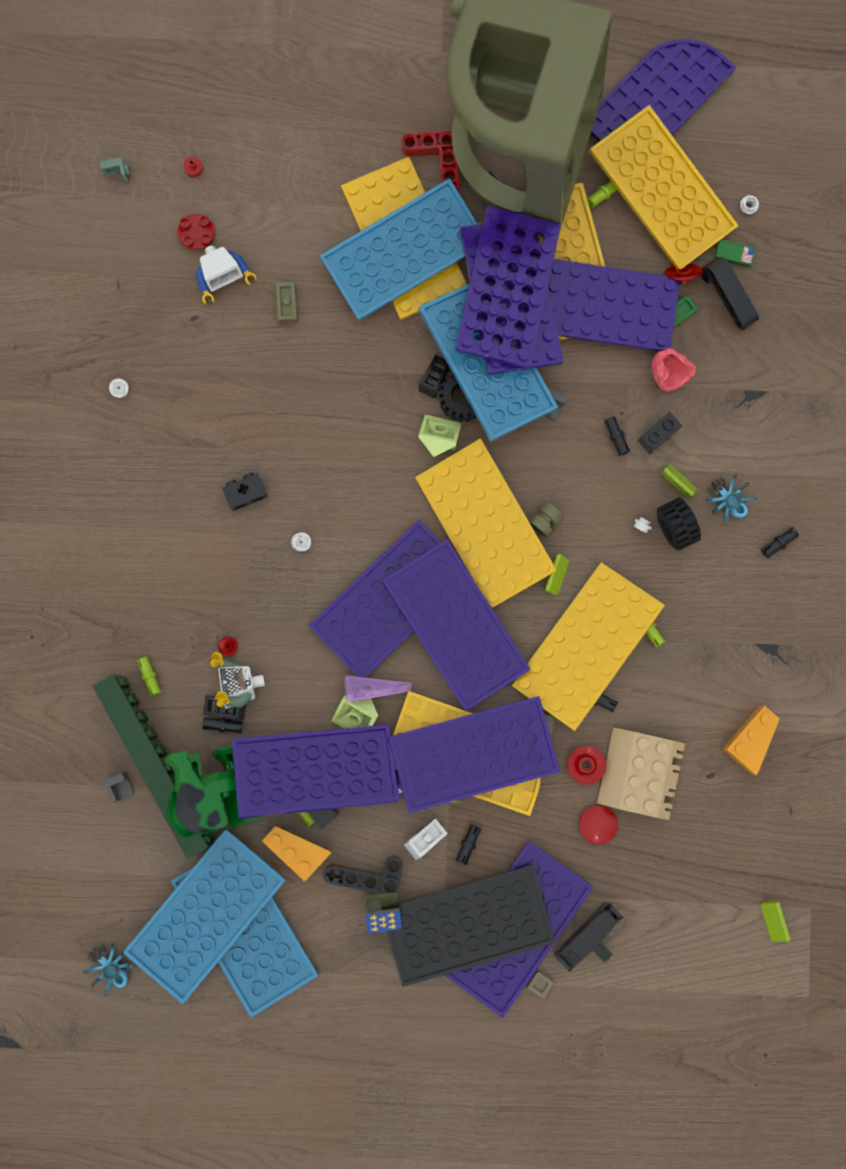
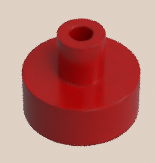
M192 156L185 160L184 170L188 176L198 177L202 174L203 165L199 158Z
M225 636L218 641L217 646L220 654L232 656L237 651L238 643L235 638Z

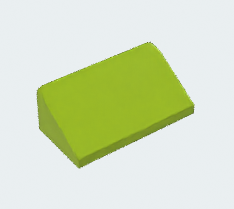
M671 464L661 472V475L687 499L697 491V487Z
M560 554L555 556L553 562L557 571L549 575L544 589L545 592L555 596L559 594L569 564V560Z
M775 900L761 903L760 906L771 941H790L780 903Z

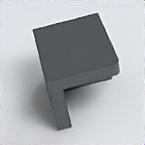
M549 389L558 409L545 415V417L556 421L567 396Z
M126 772L104 780L112 802L134 794Z

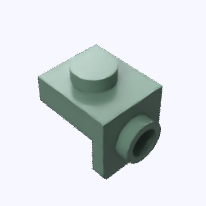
M121 157L116 159L107 158L99 162L105 176L121 173L124 181L129 182L128 175H131L128 163L125 164Z

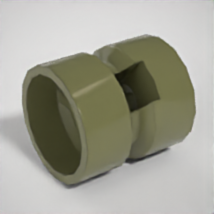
M545 501L538 510L539 514H534L529 523L534 530L547 538L554 530L553 525H558L564 518V515L555 506Z

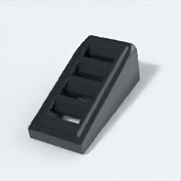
M438 355L434 356L419 383L418 391L432 398L436 397L450 369L444 358ZM435 364L441 365V366H443V367H445V368H444V369H441V368L435 366ZM432 370L435 371V372H437V373H440L441 376L438 375V374L433 373ZM430 377V378L436 380L437 383L434 382V381H432V380H430V379H428V378Z
M205 696L203 715L238 720L245 718L246 705L242 708L231 707L229 713H227L228 708L225 709V706H223L222 712H219L220 707L217 706L218 700L215 699V696ZM213 700L215 701L214 712L211 711Z

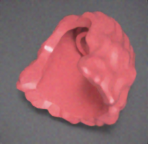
M666 348L654 356L651 370L654 380L658 383L660 389L669 392L670 390L674 391L679 387H683L695 375L696 366L691 361H688L685 355L679 354L674 349Z

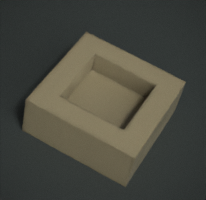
M537 970L528 983L527 988L544 999L554 981Z

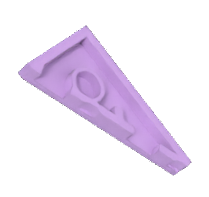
M345 676L344 681L346 699L349 702L411 692L412 688L411 682Z

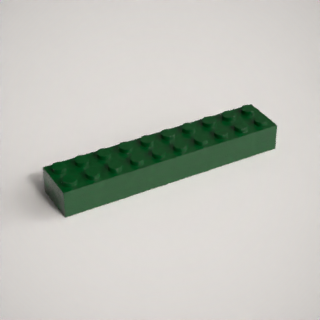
M112 674L93 685L92 687L186 858L189 859L213 845L214 836L212 833L203 834L192 839H184L171 826L167 818V810L171 790L175 785L174 770L171 766L165 764L164 758L168 754L167 750L156 739L158 734L153 727L150 728L146 712L144 710L141 711L138 704L140 702L135 693L132 694L128 688L130 687L128 679L125 676L122 677V675Z

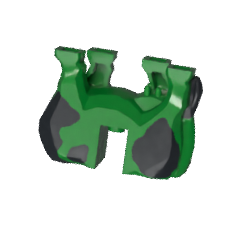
M232 746L219 748L212 752V756L221 762L226 770L225 772H212L203 775L199 761V752L188 754L187 751L170 754L164 758L165 764L171 766L175 774V785L171 790L167 818L173 829L184 839H192L203 834H210L226 826L228 823L222 801H224L230 828L252 824L272 817L239 819Z

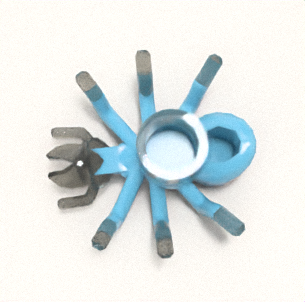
M736 474L733 475L728 491L725 490L726 482L722 476L720 480L715 479L717 484L711 483L714 491L707 487L711 494L722 495L718 498H706L705 500L707 502L724 500L723 503L712 511V514L717 513L725 506V524L729 523V510L733 517L743 518L748 513V507L742 502L757 500L756 496L742 498L739 495L749 485L748 482L736 492L731 493L737 478Z
M102 943L99 945L101 948H94L95 953L91 951L90 955L92 957L88 956L87 958L93 963H101L102 966H95L83 971V974H88L102 969L101 975L90 986L94 987L102 978L108 981L104 992L105 997L108 996L112 983L114 986L122 988L129 982L128 972L121 968H135V965H130L129 963L118 964L125 955L123 952L112 962L115 953L113 943H110L111 952L108 959H106V947Z

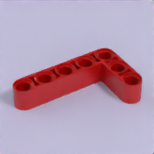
M445 130L405 134L401 140L403 154L409 157L439 155L441 183L446 181L445 178L447 176H452L454 179L451 182L460 195L458 166L452 146V132ZM449 140L451 143L446 145L443 144V141ZM425 142L433 143L431 146L424 145ZM407 143H412V144H414V146H413V147H407L406 144H407ZM450 158V159H452L453 161L450 162V163H447V162L444 161V159Z

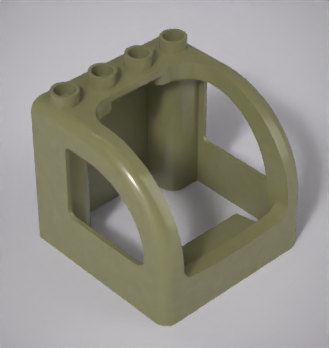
M569 0L452 1L451 16L456 19L445 67L448 96L455 112L452 126V146L462 177L473 192L492 207L560 223L562 227L603 97L613 11ZM490 105L525 114L527 117L521 122H510L498 117L485 106ZM475 138L488 148L500 154L518 159L524 164L527 178V188L524 192L500 182L481 166L475 154Z

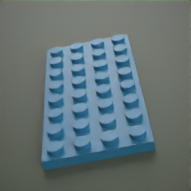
M449 178L320 255V258L356 318L360 321L463 260L465 255L460 227L478 224Z
M469 284L420 306L418 311L490 442L557 410L558 406L537 368L487 375L484 358L455 351ZM479 332L473 333L475 340H481Z
M225 829L123 953L181 1004H184L286 881V878L231 831Z
M194 867L171 880L175 889ZM273 896L218 961L250 1018L319 976Z

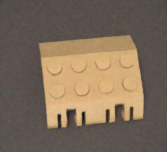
M613 727L606 757V771L601 780L597 803L629 812L670 820L671 812L666 811L665 808L672 809V804L664 802L665 796H675V793L670 792L669 789L676 790L679 774L674 773L673 769L680 771V766L672 764L673 758L682 759L683 755L678 754L677 750L684 752L685 743Z

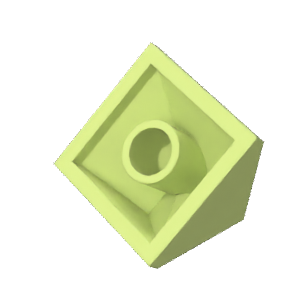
M425 414L418 437L433 457L447 450L455 451L462 423Z
M344 695L331 721L342 728L373 726L379 714L376 712L371 698L349 702L346 699V695Z

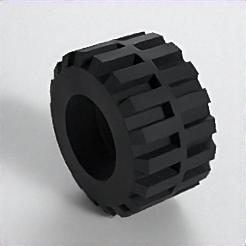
M452 373L451 377H446L445 382L441 385L439 393L441 409L453 421L457 419L458 422L463 420L469 422L472 418L476 419L477 416L470 404L460 406L452 400V393L456 389L461 388Z
M676 498L657 508L659 525L673 548L680 551L701 540L698 521L689 505L683 499Z

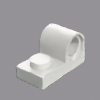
M435 818L403 845L413 858L417 860L448 833Z

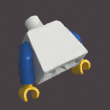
M209 246L205 249L206 255L200 258L201 265L198 266L196 279L201 292L204 293L202 300L206 305H208L206 298L209 296L212 298L213 303H215V298L209 293V289L211 292L243 277L242 273L245 275V283L250 286V282L247 280L248 277H253L256 282V275L248 271L249 267L242 256L235 252L227 251L224 247L216 249L214 246Z

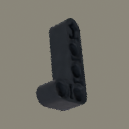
M724 257L714 258L702 267L703 273L700 275L704 282L713 284L740 330H745L759 320L757 311L731 265Z
M391 856L386 860L383 873L331 864L324 870L323 878L329 884L379 894L397 892L403 863L399 857ZM390 861H397L399 868L393 871L388 867ZM331 869H334L335 874L341 875L342 871H345L342 877V881H340L341 876L336 875L334 879L330 878V874H327V872H330ZM354 873L357 876V880L351 883L347 880L346 875ZM372 876L376 879V884L368 886L365 879ZM392 880L396 886L394 889L388 890L385 888V882Z

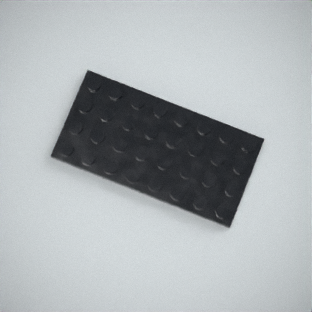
M532 864L381 908V911L400 909L402 928L387 931L402 987L555 943Z

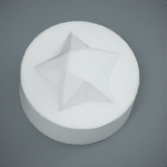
M117 378L110 382L109 391L114 397L121 398L128 393V384L123 379Z
M296 533L291 539V545L296 551H306L311 546V538L306 533Z

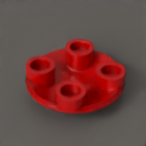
M191 214L180 219L177 234L180 242L185 247L192 250H201L212 243L215 236V228L208 216Z
M600 805L592 806L580 816L579 829L582 836L588 842L602 845L610 842L615 837L618 830V821L615 814L609 808Z

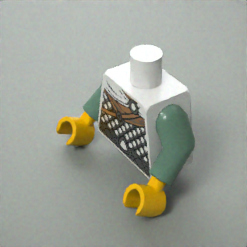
M214 652L211 655L210 665L212 667L220 665L218 671L221 691L217 692L215 699L218 700V707L225 706V709L231 707L242 708L248 702L255 699L254 688L265 686L263 675L252 677L250 667L223 659L219 652Z

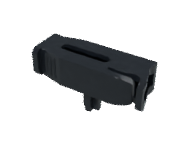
M604 902L554 953L555 957L569 972L592 950L605 963L613 954L601 941L612 931L615 924L623 919V916L610 903Z

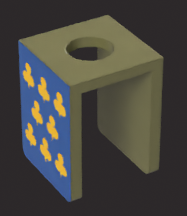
M397 892L363 896L367 934L402 928L399 908L381 911L383 907L398 903Z

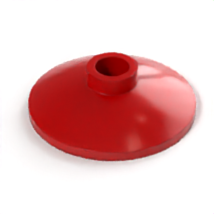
M688 264L681 270L671 266L664 273L667 278L679 280L680 283L684 284L690 282V279L700 276L703 273V269L699 265Z
M580 746L568 758V772L580 784H594L605 774V757L595 747ZM584 761L589 762V767L586 769L582 766Z

